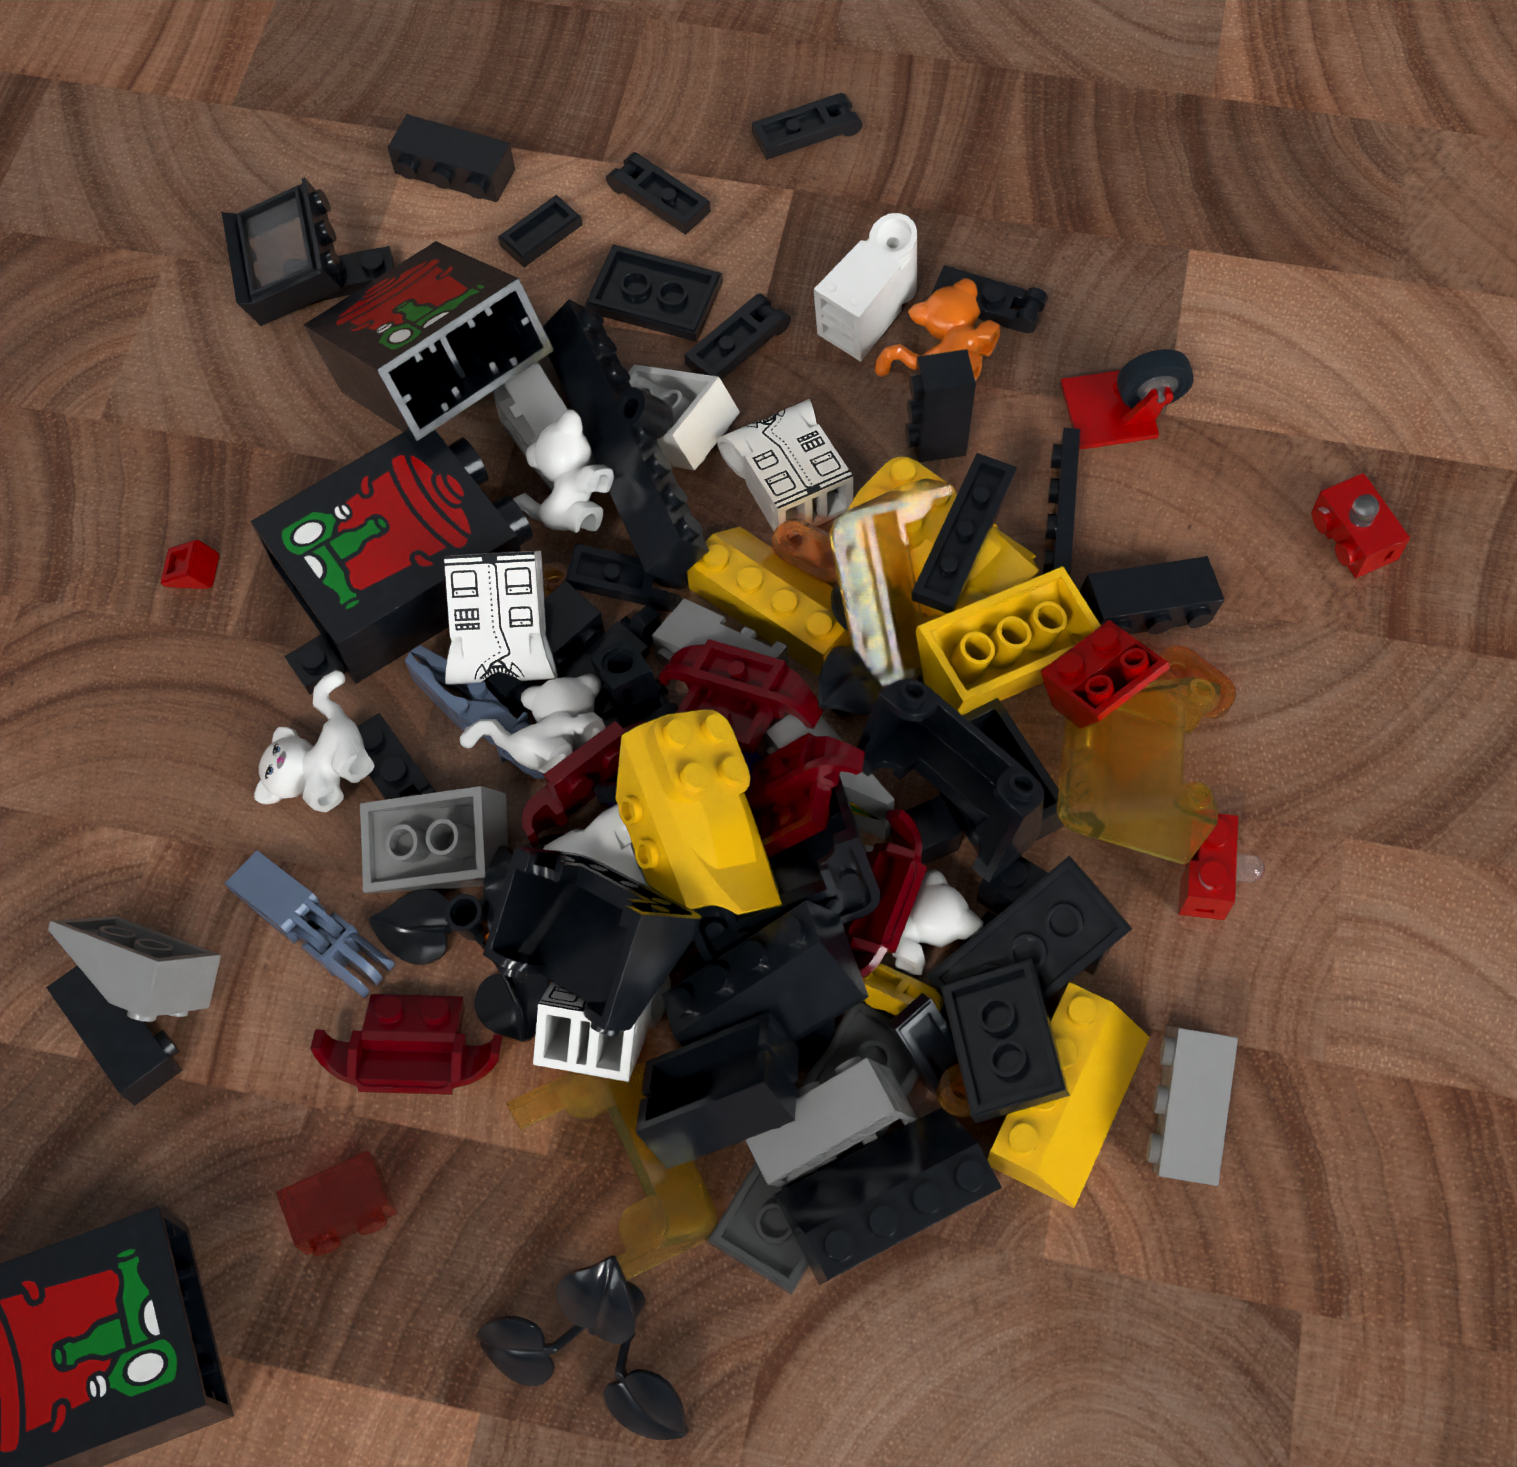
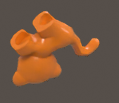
M963 278L953 286H946L936 290L925 302L914 304L908 310L910 318L916 324L924 326L932 337L942 340L922 356L967 349L976 382L982 370L983 356L981 355L990 357L999 340L1001 329L999 324L991 320L982 322L977 328L974 327L980 314L976 300L978 295L977 285L971 279ZM901 344L885 347L875 361L874 372L879 377L887 376L893 360L897 359L902 361L907 367L916 370L917 356L920 355L913 353Z

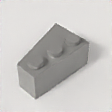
M538 361L492 391L499 420L525 457L527 448L537 442L541 432L549 425L556 423L568 410ZM592 452L588 466L597 465ZM535 469L552 493L554 482L549 481L543 476L539 469Z
M685 598L652 635L655 657L664 667L678 650L691 645L705 644L708 639L784 660L787 666L788 647L778 641L772 647L755 640L757 637L756 631L746 626L741 632L735 631L724 625L726 622L724 616Z
M1166 1025L1160 1050V1064L1162 1065L1161 1084L1156 1086L1153 1101V1113L1158 1114L1156 1133H1150L1146 1153L1147 1162L1153 1163L1152 1171L1158 1176L1214 1186L1219 1185L1238 1043L1237 1037Z
M854 1057L839 1065L835 1069L837 1075L823 1084L815 1081L798 1089L795 1121L746 1139L767 1185L782 1188L836 1161V1155L860 1141L866 1146L878 1140L876 1132L898 1119L902 1120L904 1126L918 1120L892 1070L869 1058L862 1060L861 1057Z

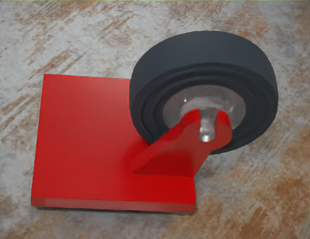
M1162 349L1144 353L1129 361L1118 371L1061 379L1060 385L1071 426L1074 429H1080L1079 450L1158 439L1159 431L1155 420L1164 406L1177 401L1190 390L1193 384V371L1185 354L1177 350Z

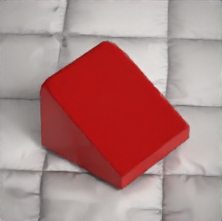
M198 539L169 548L160 584L164 587L212 588L219 553Z

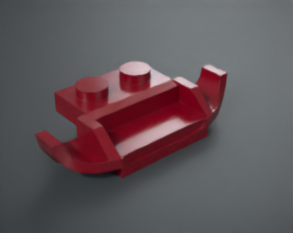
M708 639L705 644L691 645L675 652L659 675L661 684L668 685L671 679L685 682L689 689L676 713L705 709L720 713L731 725L740 749L754 754L773 718L782 720L785 713H788L798 718L805 727L814 729L823 713V709L818 707V700L800 675L787 666L786 661Z
M614 721L543 774L547 785L526 803L522 813V828L533 848L540 844L538 834L541 831L555 825L562 827L569 822L567 817L596 796L593 790L595 785L618 772L621 735L649 721L633 723L625 728H622Z
M807 733L753 764L750 784L744 793L754 820L756 815L760 816L758 831L768 858L826 829L831 815L829 805L832 788L838 785L840 772H848L854 775L862 772L865 751L830 736H815Z
M902 809L888 810L885 816L893 830L892 843H875L872 852H867L880 890L881 899L879 905L872 913L865 917L843 924L862 978L868 976L879 965L886 953H896L927 867L921 864L923 845L919 830L912 818Z
M371 994L362 1031L352 1030L350 1042L338 1041L327 1035L325 1030L315 1029L310 1049L321 1066L337 1079L357 1086L358 1092L453 1095L454 1088L472 1084L493 1070L499 1059L503 1035L493 1034V1039L484 1045H467L465 1034L460 1033L465 1010L463 996Z

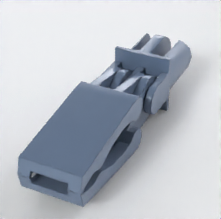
M419 645L411 650L404 660L412 680L461 730L465 731L468 726L479 719H497L504 729L511 734L532 725L526 712H523L518 719L513 717L509 709L502 705L487 689L484 681L482 683L447 685L445 683L447 660L429 649ZM414 656L418 657L420 664L414 658ZM442 686L453 688L466 695L472 701L466 700L463 697L453 696ZM483 736L490 744L496 745L491 736ZM496 745L501 762L504 763L508 760L533 778L545 779L544 773L517 763L506 750Z
M258 850L225 882V885L233 894L293 944L298 940L303 942L304 944L301 947L308 955L327 969L333 977L336 975L363 998H366L370 991L345 967L350 965L376 986L383 977L369 962L358 954L359 950L363 951L388 972L395 966V962L362 937L352 924H348L334 912L330 916L325 913L326 909L318 902L319 899L311 891Z

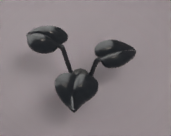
M841 576L831 593V608L836 620L845 630L853 635L863 636V644L858 652L849 647L837 646L826 655L819 676L818 707L830 708L840 716H849L851 713L866 716L871 714L878 694L884 689L879 679L872 674V668L866 667L863 658L873 643V637L886 640L891 635L893 620L886 602L874 589L857 579ZM921 669L918 672L917 680L924 683Z
M564 834L542 837L539 839L540 844L534 848L543 849L545 845ZM530 843L524 846L526 848H533ZM429 889L417 890L402 896L388 908L369 918L370 924L381 943L395 956L414 965H426L441 959L448 948L447 934L458 932L467 940H476L484 950L487 942L486 935L489 933L484 897L479 901L476 897L469 894L458 895L449 902L437 891ZM493 962L499 971L500 965ZM502 973L487 977L480 984L475 997V1010L478 1018L486 1028L495 1034L523 1043L530 1041L536 1035L538 1003L549 987L548 979L541 974H527L526 979H516Z
M614 1255L594 1265L573 1270L562 1278L557 1286V1301L565 1316L575 1325L556 1341L545 1343L541 1328L536 1323L518 1316H502L490 1320L477 1333V1339L480 1340L482 1349L505 1376L522 1385L538 1386L547 1382L554 1373L555 1366L549 1355L558 1352L585 1328H588L590 1335H597L612 1344H620L615 1367V1375L618 1380L610 1382L604 1389L606 1404L615 1419L631 1432L655 1440L678 1439L684 1437L689 1432L685 1422L682 1401L673 1386L665 1378L645 1369H635L629 1374L626 1370L630 1343L636 1335L637 1317L645 1306V1297L635 1284L626 1281Z

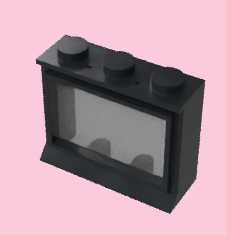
M305 177L301 179L302 184L239 213L221 212L236 303L260 326L342 290L339 273L343 269L333 244L337 238L327 212L331 211V207L324 192L321 189L316 190Z

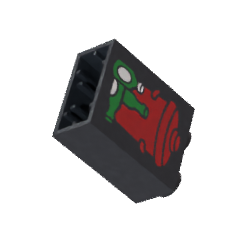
M437 241L303 325L341 392L416 441L554 351L519 278Z
M433 430L418 441L405 433H401L250 521L272 566L317 630L325 638L355 684L449 627L444 556L521 552L520 545L533 538L529 522L512 497L506 494L491 503L479 486L488 481L489 477L480 457L464 437L447 446L436 430Z
M157 1206L0 1264V1467H102L234 1416L188 1225L161 1207Z

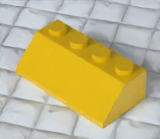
M742 527L713 533L705 542L709 551L687 571L690 590L742 625L756 631L757 635L772 645L776 641L787 645L788 655L818 676H820L821 667L826 655L837 646L850 647L858 638V636L845 630L836 620L831 608L832 586Z
M1062 566L919 625L915 631L924 684L963 716L996 698L1002 701L1043 683L1040 671L1101 625Z
M1069 982L1050 1023L1070 1096L1007 1114L987 1160L991 1168L1075 1208L1150 1037L1113 1002Z

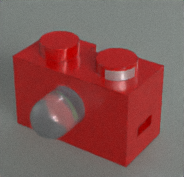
M1365 473L1320 491L1311 511L1315 527L1320 533L1325 534L1328 540L1333 539L1336 542L1335 554L1337 559L1343 566L1349 568L1355 579L1399 560L1410 540L1407 532Z
M1192 810L1182 831L1181 865L1187 867L1180 879L1178 915L1225 920L1235 903L1236 881L1256 882L1263 877L1265 865L1259 857L1237 853L1238 815Z

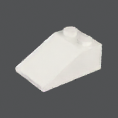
M635 364L628 372L631 377L629 381L631 387H637L667 401L671 405L673 410L672 424L668 432L658 439L657 442L663 454L674 467L695 471L717 443V438L727 432L729 426L740 413L721 379L717 376Z

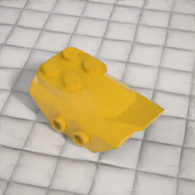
M909 457L892 458L858 491L847 509L839 529L879 585L899 593L916 612L926 613L933 619H936L947 613L912 601L911 595L957 494L949 483L916 460ZM994 523L955 610L1033 579L1040 572V569L1033 560L1036 555L999 530Z
M705 709L667 714L639 725L621 735L615 797L620 818L626 825L635 849L636 861L642 868L647 884L670 899L691 910L715 905L728 909L737 915L781 906L779 890L744 793L750 784L749 769L731 725L723 715L714 710Z

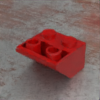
M1108 620L1041 670L1040 673L1052 707L1080 729L1100 722L1170 669L1165 659Z

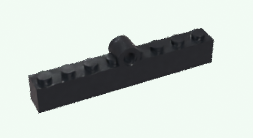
M568 299L543 326L554 349L548 356L572 409L581 418L582 432L587 438L597 465H605L613 470L614 480L609 492L645 572L675 583L709 549L701 535L703 529L700 523L692 516L686 503L688 497L675 480L672 473L673 465L663 454L657 442L658 439L668 432L672 424V407L667 401L637 387H631L629 382L631 377L628 371L621 365L615 353L617 347L607 336L602 325L604 320L600 313L589 305L584 307Z

